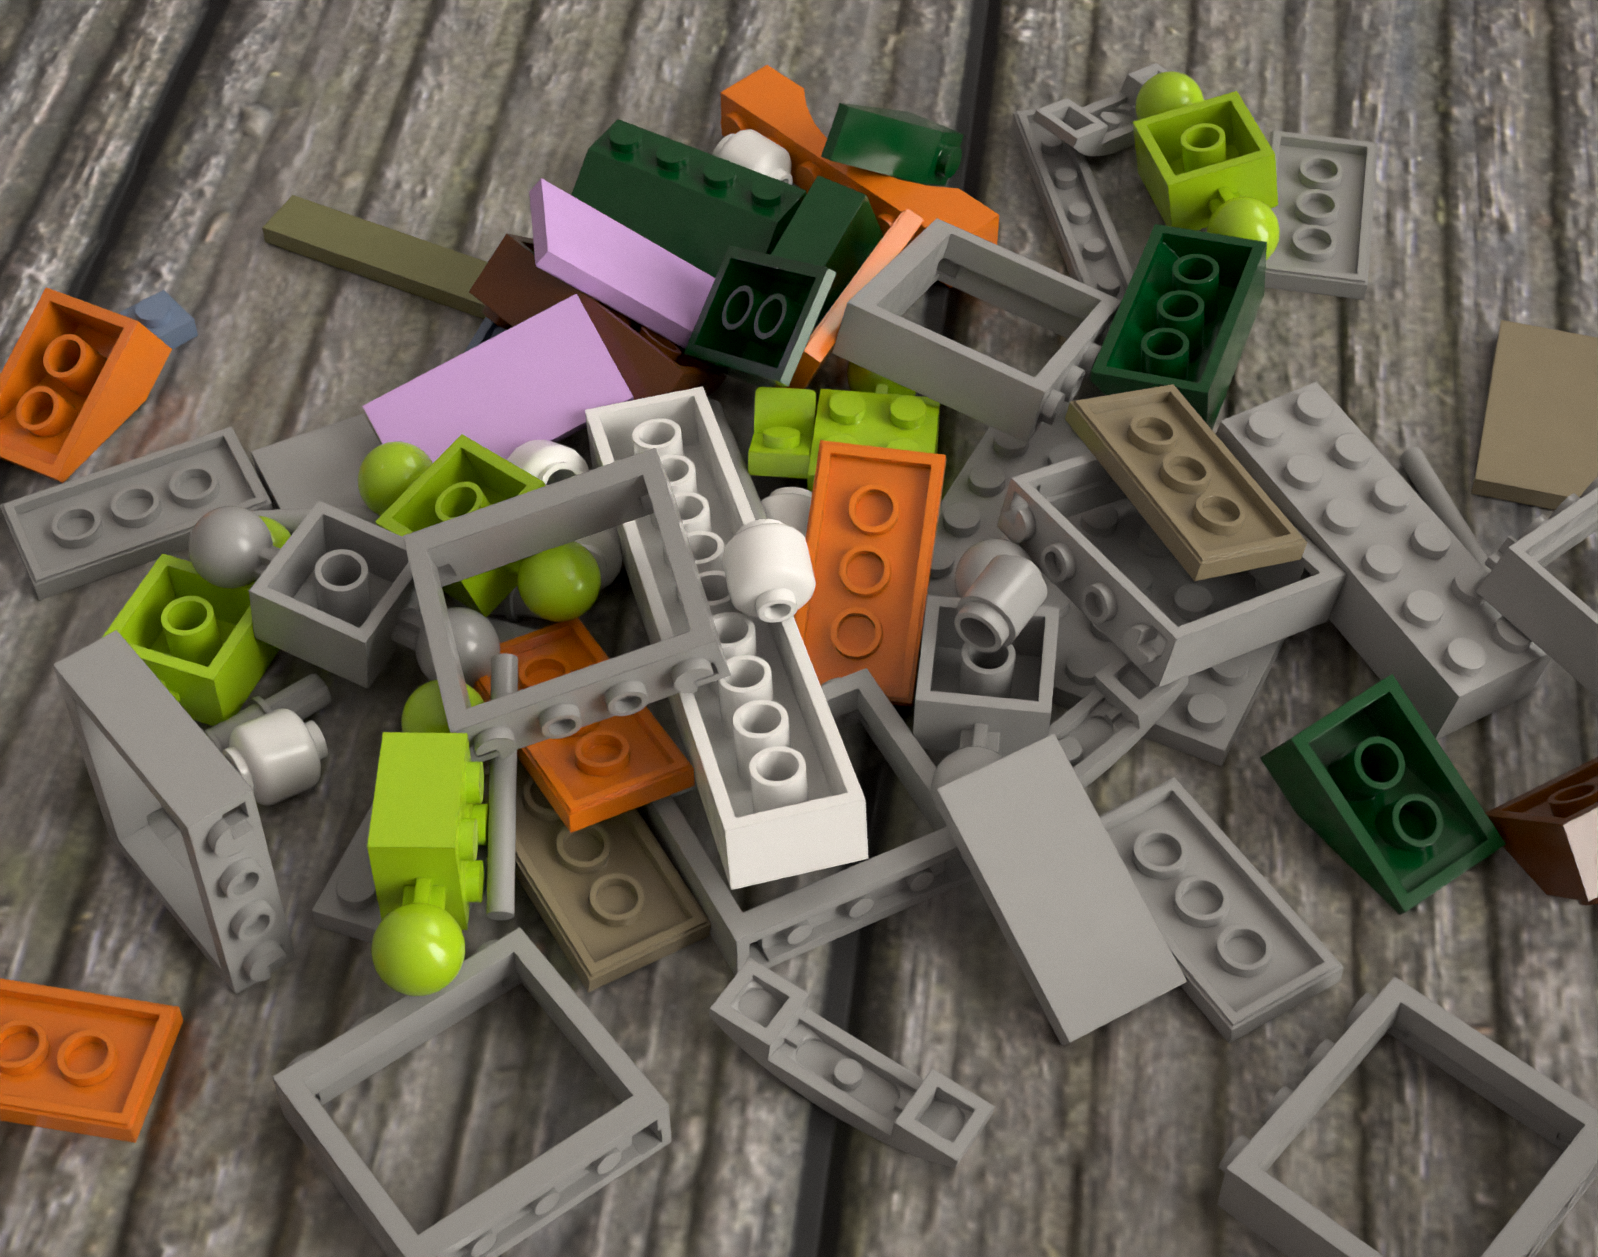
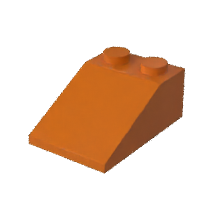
M46 287L0 373V459L64 483L146 401L172 349L137 320Z

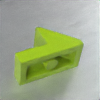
M757 387L755 391L754 434L748 451L749 475L808 479V468L817 414L816 393L814 390Z

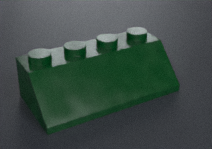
M617 119L588 148L571 196L716 278L729 245L771 255L804 200L806 190Z
M1155 224L1091 370V381L1105 395L1174 384L1213 430L1264 297L1267 242Z

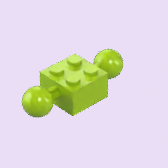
M1166 71L1152 76L1143 84L1137 95L1135 111L1138 120L1133 121L1138 174L1165 224L1171 227L1196 231L1207 227L1208 233L1267 242V261L1274 253L1280 237L1279 223L1271 209L1278 206L1275 152L1239 93L1234 91L1204 100L1202 91L1197 83L1183 73Z
M849 361L847 379L851 391L820 389L808 468L807 490L813 491L820 440L937 454L940 403L928 397L915 396L917 392Z
M463 434L434 463L422 449L413 444L402 441L381 444L370 451L364 458L359 468L357 480L362 500L371 511L380 516L375 521L377 526L402 537L546 486L542 480ZM573 541L442 587V590L470 609L487 617L518 585L519 594L529 610L543 619L563 622L580 617L591 608L600 591L601 574L598 563L591 552L583 545Z
M259 516L270 531L273 546L281 549L290 538V532L276 520ZM163 553L102 636L103 638L118 630L193 720L211 726L224 722L239 712L280 650L254 638L249 590L256 581L234 589L218 587L203 579L195 570L192 562Z
M437 679L421 685L408 698L402 712V732H383L367 843L381 915V922L373 935L371 945L373 965L377 974L386 985L399 993L409 996H426L436 993L449 985L459 973L465 956V940L462 930H468L470 902H482L484 867L482 860H476L478 845H488V804H482L484 793L483 762L471 761L467 733H450ZM466 684L471 707L485 703L480 694L470 685Z

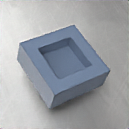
M165 290L143 299L139 303L118 313L139 321L171 349L198 336L194 318Z

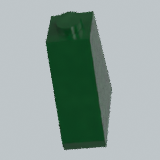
M819 175L771 254L827 267L837 272L812 333L884 237L867 195Z

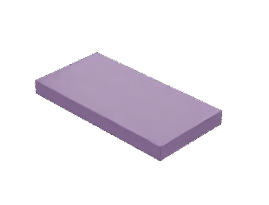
M541 178L529 191L536 267L686 349L715 278Z
M575 294L362 407L382 444L393 441L413 444L422 449L434 463L461 434L507 460L517 447L528 441L545 439L557 443L586 428V409L632 401L634 397L578 295Z

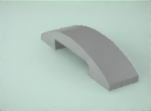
M1157 63L1127 74L1122 89L1117 94L1084 107H1080L1070 99L1065 98L1037 109L1033 120L1084 155L1104 156L1119 152L1135 144L1133 121L1138 120L1135 104L1139 90L1152 76L1168 70Z
M1123 652L1094 674L1096 689L1049 726L1048 734L1050 736L1055 733L1083 788L1090 785L1116 763L1161 718L1189 683L1187 675L1158 688Z
M749 958L710 1007L709 1017L760 1065L826 1112L896 1149L937 1164L956 1168L992 1116L995 1106L934 1069L923 1079L809 1010L807 1008L809 993Z

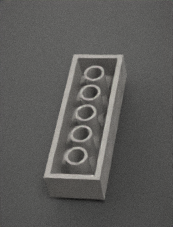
M1317 381L1220 422L1216 432L1218 438L1286 518L1347 573L1330 613L1329 620L1380 680L1393 674L1436 740L1530 694L1551 657L1476 593L1489 573Z

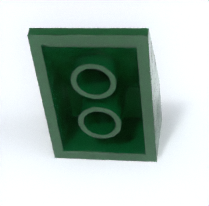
M729 245L683 354L743 382L760 387H788L837 272L827 267Z
M1393 674L1260 757L1296 814L1399 915L1407 912L1506 844Z

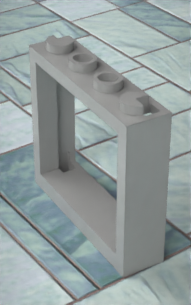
M936 218L847 302L832 353L1027 443L1044 422L1051 426L1053 425L1064 401L1070 403L1076 396L1083 378H1091V370L1122 300ZM939 280L1068 339L1036 377H1032L901 316Z
M656 448L403 536L450 733L468 734L471 761L483 762L498 756L504 759L514 753L515 750L549 738L560 739L571 736L579 731L581 727L613 716H627L637 713L647 704L679 694L680 692H697L699 686L731 676L673 489ZM655 513L691 631L471 707L442 587Z
M1092 452L1011 477L997 527L1009 540L1022 547L1047 578L1158 688L1177 681L1185 675L1190 676L1327 622L1347 575L1344 570L1297 529L1308 542L1301 560L1248 570L1270 592L1177 627L1066 519L1127 498ZM1158 632H1160L1167 639V642H1165L1158 635Z
M1598 477L1586 488L1580 497L1575 493L1568 496L1556 508L1550 518L1544 514L1538 516L1523 531L1518 540L1512 535L1508 536L1499 550L1490 555L1485 561V565L1491 569V572L1476 591L1596 698H1598V614L1544 567L1598 530Z
M118 630L53 664L111 839L235 994L240 993L256 982L271 978L270 973L295 959L296 956L253 789ZM239 805L241 806V809L237 810L236 812L230 814L225 818L222 817L223 814L227 813L233 808Z
M867 668L842 678L830 679L821 685L838 730L861 722L934 832L742 912L673 799L675 796L697 788L696 782L693 787L636 808L711 922L710 935L734 976L749 958L766 968H770L974 880L949 829L933 804L931 784L937 768ZM681 741L679 743H676L677 747L688 760L683 742Z
M520 927L499 940H490L478 947L468 959L463 961L462 967L455 979L442 990L426 996L407 995L379 1013H370L361 1017L347 1032L316 1051H307L298 1055L287 1065L286 1069L273 1076L284 1117L387 1257H498L672 1142L669 1104ZM522 983L621 1104L418 1235L322 1105Z
M1394 976L1376 998L1369 993L1360 998L1345 1022L1344 1028L1347 1031L1336 1044L1329 1039H1325L1316 1048L1304 1068L1303 1075L1306 1078L1294 1091L1284 1086L1277 1092L1261 1118V1122L1264 1124L1263 1127L1252 1139L1245 1135L1239 1136L1229 1147L1218 1167L1225 1174L1217 1205L1287 1257H1384L1266 1171L1382 1037L1389 1033L1564 1151L1481 1256L1535 1257L1598 1176V1110Z

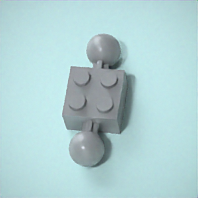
M320 500L316 502L281 549L273 546L270 531L264 521L255 513L242 507L224 506L213 509L202 516L195 524L189 539V556L195 570L203 579L215 586L230 589L245 586L256 581L249 590L254 638L367 689L401 644L416 651L418 665L430 681L437 679L402 536ZM464 607L447 608L465 683L473 688L479 678L486 674L488 677L491 676V658L496 654H500L499 637L492 623L481 613Z
M992 538L982 540L971 546L962 555L955 571V588L959 598L936 595L927 596L915 697L913 735L923 749L952 751L941 761L933 775L931 794L937 788L1046 738L1049 734L1060 607L1040 606L1014 642L1009 646L1001 647L994 653L981 652L968 645L959 636L954 625L955 617L958 614V602L995 556L1002 554L1021 556L1033 562L1029 554L1022 547L1006 539ZM933 801V804H934V806H935L936 811L938 812V814H939L940 817L942 818V816H941V814H940L938 808L936 807V805H935V803H934V801Z

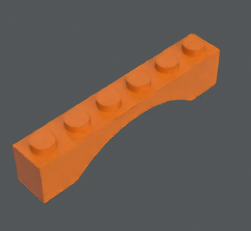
M765 65L720 92L721 131L724 137L729 134H736L741 130L752 129L786 149L792 162L791 175L793 183L806 190V193H808L819 175L867 195L883 236L901 212L910 209L923 218L924 221L909 244L938 218L997 245L999 214L959 188L935 187L908 182L886 174L830 161L821 157L827 138L813 121L806 105L804 88L769 65Z

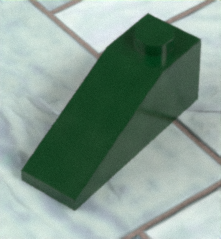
M839 103L821 157L830 161L921 184L946 186L948 178L955 174L961 162L962 150L960 144L964 134L908 111Z

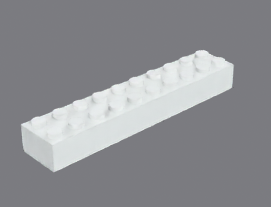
M703 386L586 409L585 417L593 469L656 448L673 489L731 676L699 686L697 692H680L668 697L688 760L694 767L695 782L731 890L869 859L865 797L794 617L792 616L781 622H765L759 618L747 616L737 610L730 598L722 561L724 549L742 526L756 520ZM655 513L616 526L623 554V562L650 644L691 631Z

